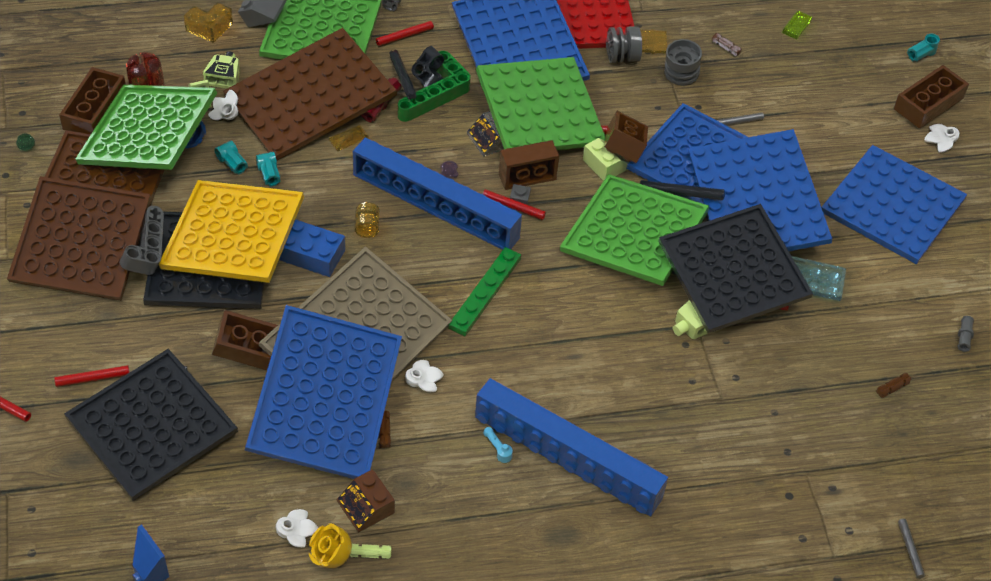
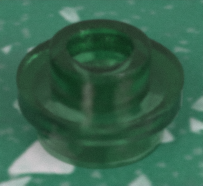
M24 133L18 136L16 145L20 150H29L34 147L35 140L30 134Z

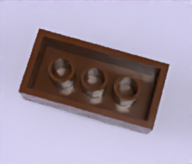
M942 65L898 94L894 110L920 129L964 99L969 83Z
M92 67L59 114L62 129L92 134L121 87L126 85L124 75Z

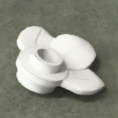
M229 90L225 98L215 97L213 100L214 110L208 114L209 117L213 120L234 119L238 114V107L236 106L238 102L237 94L233 90Z
M934 124L930 126L931 132L926 135L925 142L938 144V152H945L951 149L953 143L959 138V130L955 127Z
M419 360L413 364L411 369L407 370L405 378L407 384L412 387L419 386L423 391L436 392L435 382L439 381L444 374L440 369L430 367L429 361Z
M302 509L291 511L287 517L280 518L276 523L278 535L287 538L291 545L301 548L306 546L305 537L312 536L318 527L313 521L307 519L308 512Z

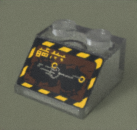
M491 111L483 113L467 130V135L482 156L485 157L503 150L504 147Z

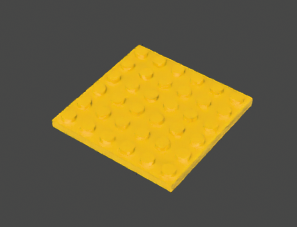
M198 180L159 263L160 269L270 283L303 202V192Z

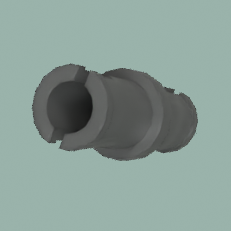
M963 316L961 319V328L958 331V349L962 352H967L971 349V339L974 337V319L971 316Z

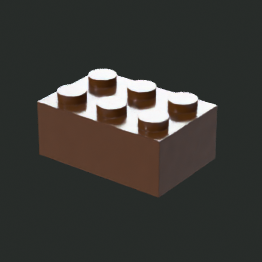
M617 110L607 127L604 147L612 154L617 153L628 162L633 161L637 163L647 146L648 126Z
M553 140L500 150L499 177L505 190L512 189L513 184L529 186L557 180L559 154Z
M225 310L219 323L212 355L267 370L271 356L259 346V342L278 325Z

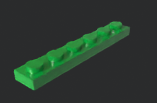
M507 247L502 250L453 317L448 329L463 336L468 334L521 260V254Z

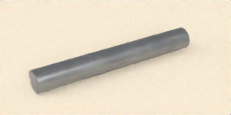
M762 112L717 121L724 125L762 120L764 119V114Z
M900 519L898 524L916 577L921 579L925 577L911 532L906 519Z

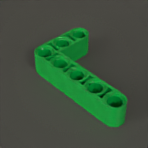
M438 51L444 57V62L437 69V72L444 79L417 91L415 99L409 100L407 96L398 101V119L403 122L411 121L468 93L471 80L469 72L449 52Z

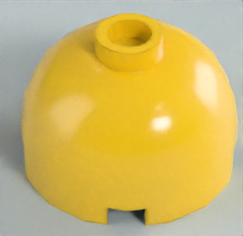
M329 523L326 527L320 526L313 533L309 542V546L312 547L311 553H309L311 561L318 566L328 569L343 565L348 560L352 550V542L348 533L332 523Z

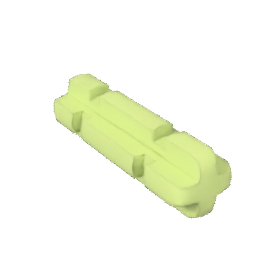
M352 544L350 556L358 557V555H361V557L379 558V556H382V558H390L391 546L382 545V547H379V545L368 544L359 546V544Z

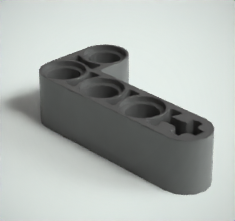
M157 206L148 207L141 232L140 246L129 245L125 248L120 259V265L123 269L146 275L155 273L162 255L164 213L161 208Z

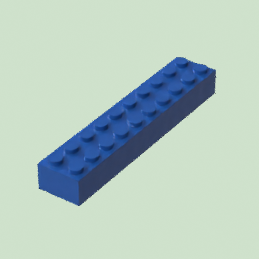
M366 137L353 150L354 176L502 250L505 247L512 249L520 239L522 214L516 210H512L500 202H496L467 186H463L453 179H449Z
M491 378L478 392L475 418L481 423L488 424L499 433H504L516 443L527 446L532 452L541 454L552 463H557L569 473L578 475L585 482L594 484L603 492L610 493L622 503L631 505L642 514H647L651 517L662 501L668 481L666 475Z

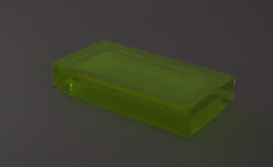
M797 11L783 28L782 33L797 40L811 22L812 17Z

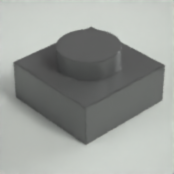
M513 184L510 199L528 205L531 187Z

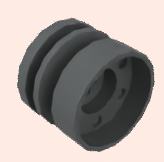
M639 26L626 27L624 34L621 27H617L616 30L614 27L608 28L606 50L610 63H616V61L623 62L624 55L627 62H639L641 60L642 36Z
M679 39L668 45L664 74L670 82L677 85H688L698 79L702 50L697 43L688 39Z

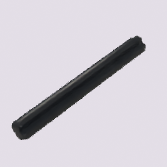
M391 50L389 52L390 58L405 94L409 100L415 99L417 97L416 91L397 50Z
M641 180L639 183L674 195L724 200L725 198L724 189Z

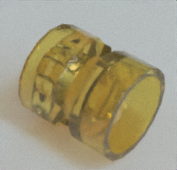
M364 202L356 207L355 232L360 237H374L379 232L380 209L374 203Z

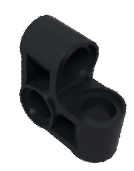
M433 46L427 47L413 64L412 74L424 87L444 79L436 72L443 64L444 57Z

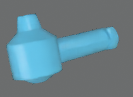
M486 427L483 433L497 449L498 460L502 463L511 461L512 447L502 444L493 429Z

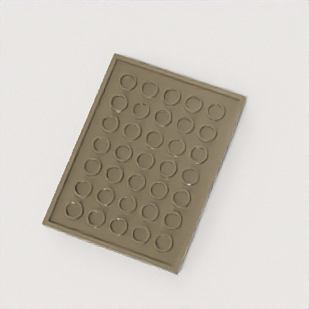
M366 246L298 307L303 310L402 336L392 381L452 322V319ZM280 324L259 342V346L270 356L273 352Z

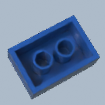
M295 219L279 260L330 277L345 252V236Z

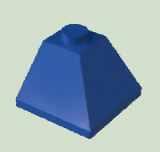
M141 524L137 529L133 558L135 573L132 576L135 581H164L169 578L165 556Z

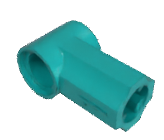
M933 33L927 34L923 41L908 49L909 59L914 62L925 56L935 55L940 41L939 36Z
M230 140L214 149L218 160L221 163L225 162L234 174H242L248 167L247 162L238 153V149L233 141Z
M269 152L256 155L258 170L262 172L265 185L270 187L276 186L281 181L275 153Z

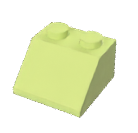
M598 138L584 146L583 161L603 181L608 174L617 176L628 170L627 164L629 162L623 159L621 155L617 153L612 154L604 147L605 141Z

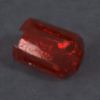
M140 52L141 64L137 54L132 55L128 59L126 71L129 85L165 86L162 64L155 54Z

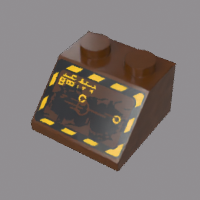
M373 469L355 478L337 498L338 504L358 533L395 513V500Z

